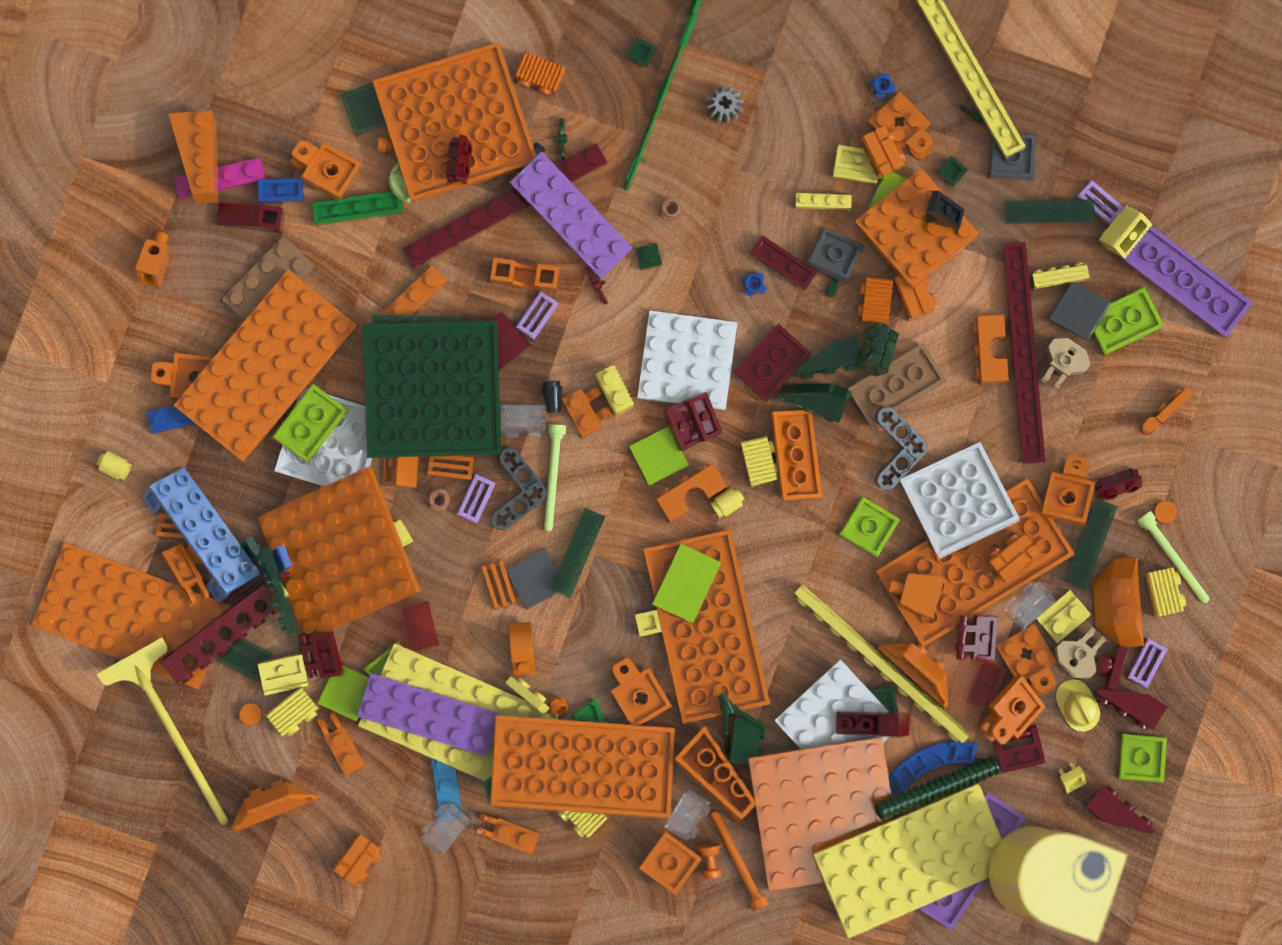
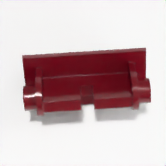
M460 135V138L454 137L450 141L448 158L455 159V161L447 162L446 177L448 182L454 183L458 179L463 184H467V177L470 173L469 160L473 149L472 142L463 135Z
M1130 468L1117 473L1119 481H1115L1113 475L1098 479V482L1095 483V488L1099 491V500H1112L1118 495L1133 493L1142 488V476H1139L1138 470Z

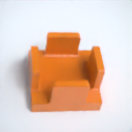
M665 832L639 869L676 895L702 858Z

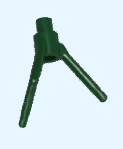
M726 693L718 695L719 707L723 715L725 753H729L728 717L737 713L763 730L766 729V726L740 710L736 705H733L732 701L728 700Z

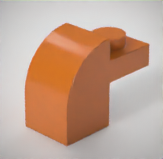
M532 623L509 624L514 676L536 674Z

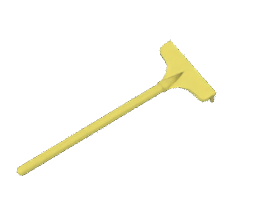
M158 639L98 673L97 676L104 685L127 680L136 683L145 691L219 823L226 825L228 818L152 687L150 671L153 663L168 650L164 639Z

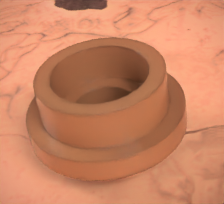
M667 198L661 203L660 213L667 220H675L682 213V205L675 198ZM673 206L675 207V211L673 213H669L667 211V207Z
M443 489L433 490L428 496L429 506L435 511L445 510L450 504L449 494ZM441 496L443 498V502L441 504H436V497Z

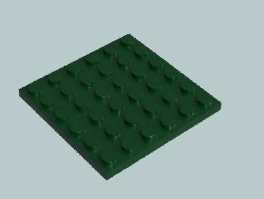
M497 321L363 324L367 458L501 455Z

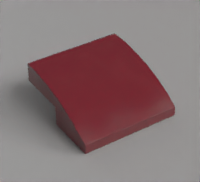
M500 312L490 320L497 321L499 371L530 346L503 312Z
M707 392L662 410L679 451H684L723 433Z

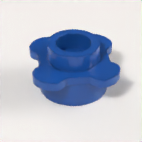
M883 73L877 79L870 81V87L874 88L875 96L878 99L884 98V95L895 92L896 87L892 84L887 73Z
M757 272L750 276H743L742 282L745 284V294L747 296H752L755 293H765L766 286L763 284L764 275Z

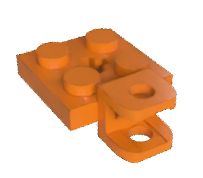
M901 92L868 120V124L874 130L886 126L887 130L893 132L896 139L893 143L897 150L900 149L902 151L906 147L918 160H923L933 151V140L925 131L930 126V121ZM896 118L904 119L903 127L899 125L897 127L894 126Z
M299 141L292 151L291 165L303 172L301 180L338 201L341 200L362 165L361 162L324 142L318 150V147L309 142ZM334 168L336 175L330 176L325 171L326 169L331 170Z
M175 353L173 363L156 362L152 364L151 381L157 386L169 387V397L179 399L192 384V380H189L188 377L192 376L193 372H197L199 376L214 357ZM159 372H165L163 377H158Z
M1070 455L1066 460L1063 474L1051 473L1041 516L1085 526L1096 483L1085 480L1088 468L1086 458ZM1070 494L1072 495L1071 498L1075 501L1067 504L1065 500H1062V497Z
M1035 624L996 645L997 651L1012 676H1023L1026 681L1028 680L1033 691L1038 696H1043L1055 689L1056 680L1049 668L1057 664V660ZM1023 649L1032 651L1030 660L1020 657L1023 654ZM1041 681H1046V682H1047V685H1046V686H1042V685L1040 684V682H1041Z
M628 658L612 666L613 674L620 685L610 691L630 725L640 726L672 707L650 668L639 673L634 663ZM622 665H626L628 667V672L626 674H622L620 672V667ZM638 692L642 695L645 693L647 695L644 705L640 702H635Z
M1016 675L989 705L994 714L990 713L982 722L980 731L988 741L996 740L999 744L1006 743L1011 737L1018 739L1046 706L1024 677ZM1016 702H1017V703L1020 702L1019 705H1018V707H1019V710H1018V711H1017V710H1014V706H1015ZM990 725H992V728L989 733L988 728Z

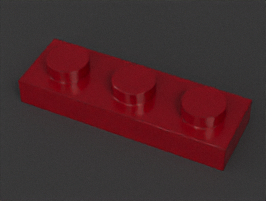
M763 235L750 252L751 256L804 291L818 272Z

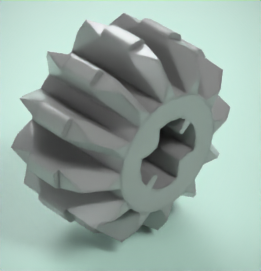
M720 86V93L714 89L712 90L714 97L708 96L707 101L711 104L707 105L706 108L712 111L710 114L711 118L718 115V123H721L722 118H725L726 123L729 124L730 116L737 120V113L743 112V108L740 105L744 104V100L737 99L740 96L739 91L732 94L733 87L731 86L728 88V92H725L724 86ZM722 101H726L727 104H731L728 105V109H724V106H722Z

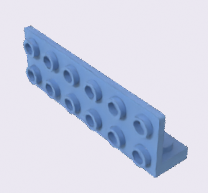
M185 468L148 487L142 499L154 515L162 512L163 509L212 576L206 588L218 604L225 601L233 590L260 575L257 567Z

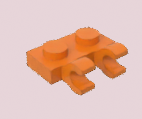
M598 386L585 394L582 389H579L562 398L582 438L602 429L600 422L613 415L609 406L594 413L590 402L603 396Z

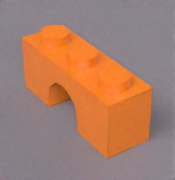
M493 257L490 281L492 284L557 293L560 267L537 264V266L517 263L515 260Z
M1004 314L977 316L976 322H972V334L977 336V344L973 345L974 357H978V366H975V378L979 379L980 385L1007 383L1009 381L1007 359L994 358L989 352L990 342L1003 340L1006 337Z
M707 463L696 470L697 474L689 478L687 475L677 481V487L672 490L668 487L658 493L659 498L656 499V502L670 524L689 512L684 497L690 490L702 491L709 500L727 489L726 483L714 464L710 466Z

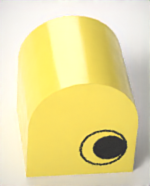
M1028 826L1012 831L996 846L989 864V881L995 897L1009 911L1061 931L1098 942L1127 854L1075 835L1042 827Z

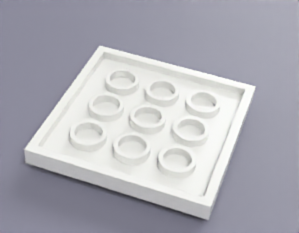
M649 310L637 399L677 404L707 392L713 409L725 411L737 322Z
M305 388V390L300 394L297 403L301 400V398L304 396V394L307 392L309 388ZM329 395L348 409V413L309 464L283 445L274 471L324 487L371 466L373 458H367L365 406Z
M981 442L900 479V483L938 559L1020 521Z
M840 659L774 721L800 749L878 737L836 734L837 711H889ZM882 737L883 743H884L889 737Z

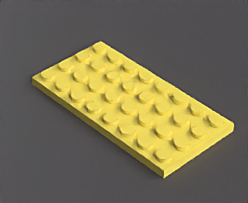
M395 643L380 675L381 677L500 713V716L555 720L559 716L555 714L557 717H553L550 712L543 714L526 700ZM361 718L358 724L361 728L485 781L492 776L494 735L487 757L363 718Z
M976 783L818 851L813 856L847 938H851L989 878L991 856L1002 838L981 787Z

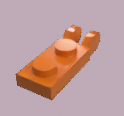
M1180 387L1171 396L1173 401L1168 406L1163 403L1155 411L1156 417H1149L1142 423V433L1148 435L1154 432L1194 394L1189 387L1184 390Z
M182 543L161 553L165 563L181 590L185 592L191 605L197 602L196 596L191 590V587L197 585L198 591L204 599L209 597L208 590L202 581L203 578Z
M333 711L329 713L330 719L337 727V730L330 733L322 718L318 719L317 722L345 776L364 767L365 763L346 728L341 725Z
M480 813L479 818L481 820L494 823L495 827L493 832L487 831L482 827H475V832L491 837V840L533 855L540 833L506 820L495 819Z

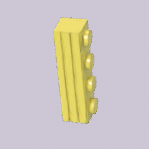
M796 193L795 209L850 211L852 195Z
M1078 263L1075 264V267L1066 265L1062 266V269L1057 270L1056 268H1049L1045 272L1042 270L1034 271V274L1031 275L1033 289L1088 280L1090 278L1088 266Z

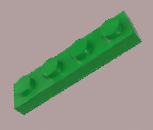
M392 191L342 198L340 201L335 199L312 203L316 226L403 213L402 200L396 197Z

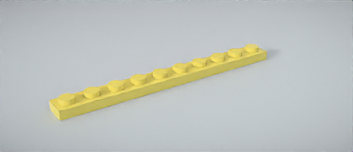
M916 0L1005 159L1025 149L1024 142L943 0Z
M804 584L799 587L794 594L798 596L796 600L804 607L809 606L814 611L813 615L819 621L823 622L825 620L831 626L830 630L836 636L840 637L842 635L848 641L846 644L853 651H860L864 655L863 659L872 667L875 665L881 670L880 674L884 679L889 682L892 680L898 685L897 690L905 697L909 695L915 700L914 705L922 712L926 710L932 716L931 720L939 727L943 725L948 730L947 734L954 741L958 742L960 740L962 743L965 742L970 735L967 729Z

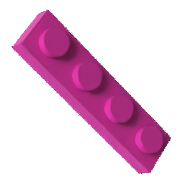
M261 158L217 167L218 191L258 183V180H265ZM187 176L174 177L179 200L193 197Z

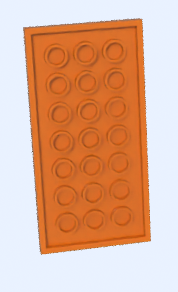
M288 269L177 400L174 407L241 462H244L357 328V325Z
M1028 478L1006 491L1020 518L1019 522L938 559L928 539L875 571L887 592L889 591L892 579L905 582L908 573L944 577L932 620L900 606L899 600L901 595L888 592L922 647L956 628L957 623H959L960 614L969 615V619L974 617V615L979 614L1075 555L1053 518L1041 516L1044 504ZM1015 533L1018 536L1024 533L1041 554L1007 582L1003 583L987 562L991 560L989 555L998 547L1001 550L1007 547L1008 543L1006 541Z
M731 530L643 549L654 600L681 544L721 562L693 624L656 607L682 723L685 724L721 716L722 712L719 707L718 695L726 693L728 700H731L733 705H736L742 711L770 705Z
M64 542L31 626L120 660L163 638L168 650L153 663L151 672L172 679L159 661L225 612L231 605L223 602L218 604L215 599L210 597L204 599L199 593L194 591L192 592L195 594L197 602L191 605L185 592L178 585ZM223 627L220 628L218 631L219 637L221 635ZM208 640L203 641L200 645L203 653H208L212 648ZM191 654L185 655L182 659L185 667L191 666L194 662ZM208 666L203 670H200V668L192 673L194 677L184 684L199 689Z
M496 715L490 807L670 819L675 728Z

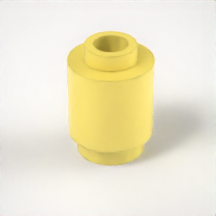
M107 451L106 454L102 453L97 461L98 471L116 480H125L132 467L128 460L110 451Z
M730 487L715 497L710 505L719 518L727 517L742 507L741 501L745 499L738 488L733 490Z

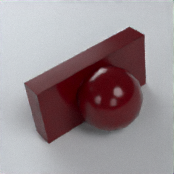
M1116 646L1114 657L1103 654L1095 661L1096 672L1101 676H1108L1105 686L1106 690L1115 691L1117 689L1128 650L1127 647Z

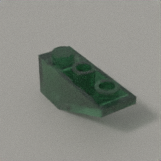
M858 337L835 340L795 370V377L801 376V379L813 378L815 373L822 372L823 376L835 374L836 370L843 368L845 372L857 370L858 366L862 364Z
M832 383L783 384L778 398L787 404H795L802 407L806 412L816 413L828 421L839 423L852 392Z

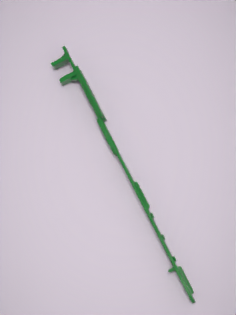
M692 0L686 15L689 16L688 22L667 76L662 80L655 98L656 104L626 177L624 190L626 191L631 185L639 162L646 161V159L642 158L643 151L682 50L685 49L689 41L702 0Z

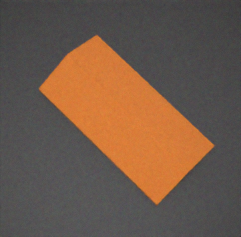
M812 410L771 412L781 500L799 501L822 498Z

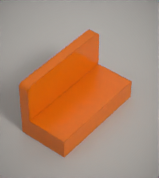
M418 457L383 458L381 486L416 488Z

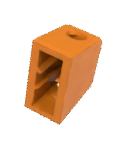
M156 232L154 240L146 239L135 267L139 283L160 289L170 257L169 248L166 245L169 238L167 234Z
M908 573L905 582L892 579L888 592L901 595L899 600L900 606L932 620L944 577Z

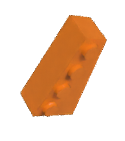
M213 111L168 113L191 193L196 204L218 202L217 128Z
M705 726L673 760V763L738 823L757 804Z

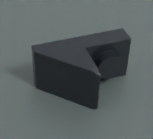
M932 191L928 203L926 221L959 230L964 209L942 192Z

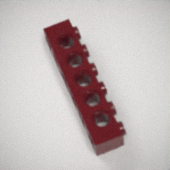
M266 579L159 662L175 683L182 682L184 684L194 677L192 673L198 668L203 670L212 663L210 660L216 654L221 656L230 649L228 647L230 643L234 640L238 643L248 635L246 631L251 627L256 629L265 622L264 617L270 613L275 615L283 608L281 604L285 602L284 598L272 582ZM259 599H262L265 603V608L261 612H257L254 608L255 602ZM240 613H244L247 616V622L243 626L238 625L236 622V618ZM222 627L229 629L230 633L226 639H221L218 635V631ZM205 640H208L212 645L208 653H203L200 649L201 643ZM187 654H191L194 659L193 664L189 667H185L182 663L183 657Z

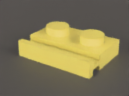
M838 145L833 178L876 185L877 176L864 150Z
M1069 590L1037 617L1036 620L1057 644L1092 614Z
M302 653L257 663L264 695L309 686Z

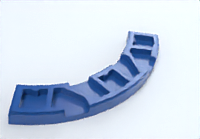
M961 741L945 742L929 746L909 756L888 776L891 796L894 797L896 793L900 794L901 791L906 792L914 781L935 768L951 764H974L978 743L967 741L964 743Z

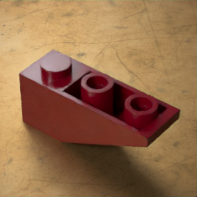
M219 203L216 225L282 234L285 211L281 207Z
M1097 689L1094 692L1098 696L1097 700L1107 707L1111 704L1117 708L1116 713L1126 719L1129 716L1136 720L1135 725L1144 731L1147 729L1154 730L1168 706L1149 694Z
M837 711L836 734L880 737L910 736V713Z
M1100 786L1083 806L1101 822L1147 834L1155 832L1151 827L1153 823L1145 816L1140 818L1134 813L1136 808L1128 801L1123 803L1117 798L1119 794L1110 786L1107 788Z

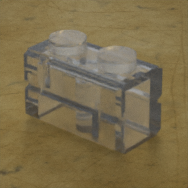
M501 405V433H505V437L509 438L519 437V434H528L529 438H540L541 434H546V405Z
M1031 581L1021 589L1024 593L1019 598L1014 595L1005 603L1007 608L1004 610V613L1020 631L1024 630L1056 602L1055 598L1040 581L1035 584Z
M686 789L664 828L688 841L689 837L694 839L700 829L696 825L701 818L705 820L712 809L708 807L710 802L691 790Z
M451 801L447 806L442 804L435 813L438 817L435 822L430 820L422 830L425 834L421 841L428 847H431L439 856L444 855L472 819V816L465 810H462L454 801Z

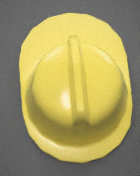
M1071 679L1059 686L1056 692V701L1069 726L1076 731L1083 732L1095 727L1100 719V710L1087 685L1079 680Z

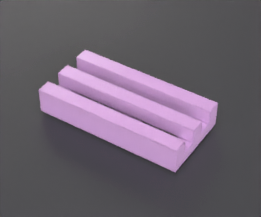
M1093 180L1076 197L1109 226L1124 209L1123 206ZM1093 188L1118 211L1115 213L1089 189ZM1086 194L1112 217L1109 218L1084 195Z
M540 291L517 324L516 329L535 340L559 303ZM542 298H544V303L541 305V307L539 308V310L537 311L529 325L526 328H524V323L529 318V316L531 315L539 301ZM550 302L552 306L533 333L530 332Z
M475 474L457 515L478 524L496 483ZM479 480L481 481L480 487L474 497V500L469 508L468 513L466 514L464 513V509L470 499V496L476 486L477 481ZM488 484V490L483 498V501L477 511L476 516L473 517L472 513L477 505V502L483 492L485 485Z
M1147 638L1126 678L1142 685L1144 688H1148L1168 648ZM1149 645H1152L1153 647L1138 676L1135 677L1134 674ZM1156 650H1161L1146 680H1141Z

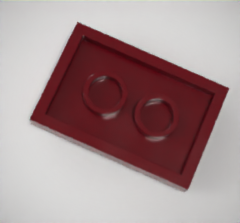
M778 323L733 373L761 399L767 402L810 356L811 352Z

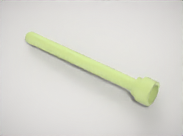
M548 425V434H550L552 441L544 529L547 532L553 529L560 440L566 434V426Z
M1149 511L1139 518L1137 523L1140 527L1150 531L1200 601L1207 603L1209 596L1155 525L1157 522L1155 521L1156 517Z

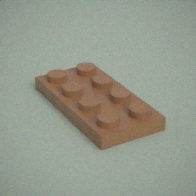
M282 236L222 300L245 321L288 269L303 281L316 266L289 240Z
M924 343L847 390L869 426L872 427L877 424L875 413L880 407H890L897 412L947 380ZM883 412V413H882L883 419L887 418V417L889 416L890 412H889V413Z

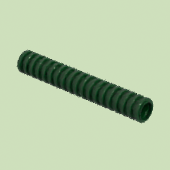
M990 756L988 760L985 758L982 762L977 761L976 764H970L969 767L964 766L963 770L959 768L957 772L952 771L951 774L947 773L944 777L939 776L938 780L934 778L932 782L921 783L919 787L914 786L913 789H907V792L901 791L900 794L896 793L894 797L889 796L888 799L884 798L881 802L876 801V813L884 821L887 817H893V814L898 815L899 812L904 813L906 809L909 811L912 807H918V804L924 805V802L929 803L931 799L941 798L943 794L949 795L950 792L954 793L956 789L967 788L968 785L972 786L975 782H981V779L984 781L987 777L992 778L993 775H999V764L993 756Z

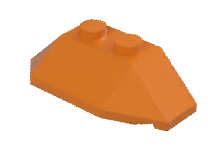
M1137 557L1116 558L1092 582L1095 627L1118 646H1144Z
M913 643L880 645L877 648L884 657L943 709L948 706L946 672L943 671L945 667L937 659L932 661L926 656L928 651L920 644L915 646Z
M282 780L269 784L270 789L265 791L258 788L248 792L249 797L244 798L231 827L232 832L240 831L319 800V797L289 782L283 783Z

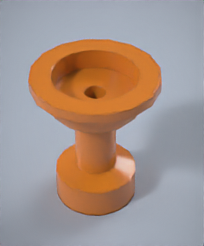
M722 843L703 844L695 847L700 855L706 856L707 869L703 871L705 879L722 876L721 869L716 868L714 855L719 853Z

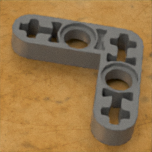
M883 406L877 409L875 420L901 447L875 476V483L878 487L890 490L925 455L928 447L925 440L894 409ZM890 412L888 417L896 423L892 425L890 422L886 420L882 421V413ZM899 426L906 428L907 433L903 438L896 436V429ZM909 439L914 443H920L919 448L921 450L919 452L912 451L914 447L911 443L907 442ZM904 457L907 462L906 467L899 470L896 467V461L898 458ZM890 467L892 468L893 471H895V472L898 473L897 476H896L895 474H892V475L888 478L889 481H890L889 484H886V483H883V484H882V482H883L882 476H883V475L889 476V475L892 473V471L889 470Z
M513 448L504 449L501 452L500 461L522 492L493 514L492 524L499 531L509 529L544 502L547 497L545 486L518 451ZM507 453L516 455L514 461L517 465L520 462L523 463L513 473L510 470L514 468L511 462H504L506 460L505 454ZM527 470L530 473L529 480L526 482L519 481L517 478L518 472ZM532 489H542V498H533L531 502L534 504L530 507L528 501L523 496L527 494L529 498L533 495ZM523 501L526 505L525 511L516 513L513 510L514 503ZM509 507L511 513L516 518L512 520L510 516L505 520L507 523L505 526L502 524L497 525V516H506L508 512L505 509Z

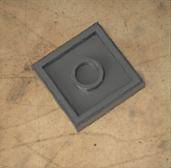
M991 134L989 178L1034 180L1036 135L1019 134L1026 146L1025 149L1005 159Z
M824 227L806 265L846 284L864 245Z
M1072 282L1049 320L1088 341L1111 303Z
M546 549L506 569L527 609L567 589Z

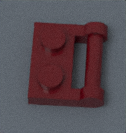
M1036 724L1029 725V728L1018 738L1031 737L1033 741L1031 744L1003 750L1002 744L997 743L996 740L993 741L1001 774L1046 763ZM1011 737L1007 742L1014 741V740H1018V739Z

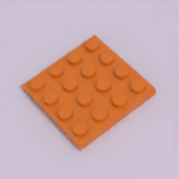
M922 168L854 222L855 226L911 289L915 288L979 236L978 231L964 216L962 217L959 230L926 221L927 208L932 191H942Z

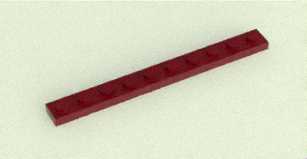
M596 143L555 166L573 183L606 165L607 161ZM513 188L404 247L403 250L415 269L529 207L530 204Z
M1026 242L1003 244L1022 465L1045 463Z

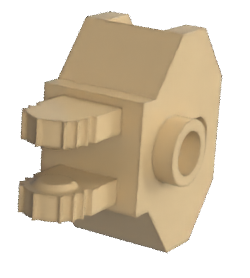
M1069 338L1053 339L1046 349L1050 360L1049 369L1041 381L1046 383L1053 371L1061 375L1053 385V389L1057 391L1065 378L1067 379L1070 375L1084 374L1091 364L1087 351ZM1069 350L1073 352V356L1068 353Z
M1093 627L1081 639H1077L1076 642L1061 641L1054 648L1057 664L1073 678L1088 679L1096 672L1094 656L1106 639L1102 636L1090 648L1085 642L1094 635L1095 629ZM1070 660L1075 662L1074 667L1070 665Z

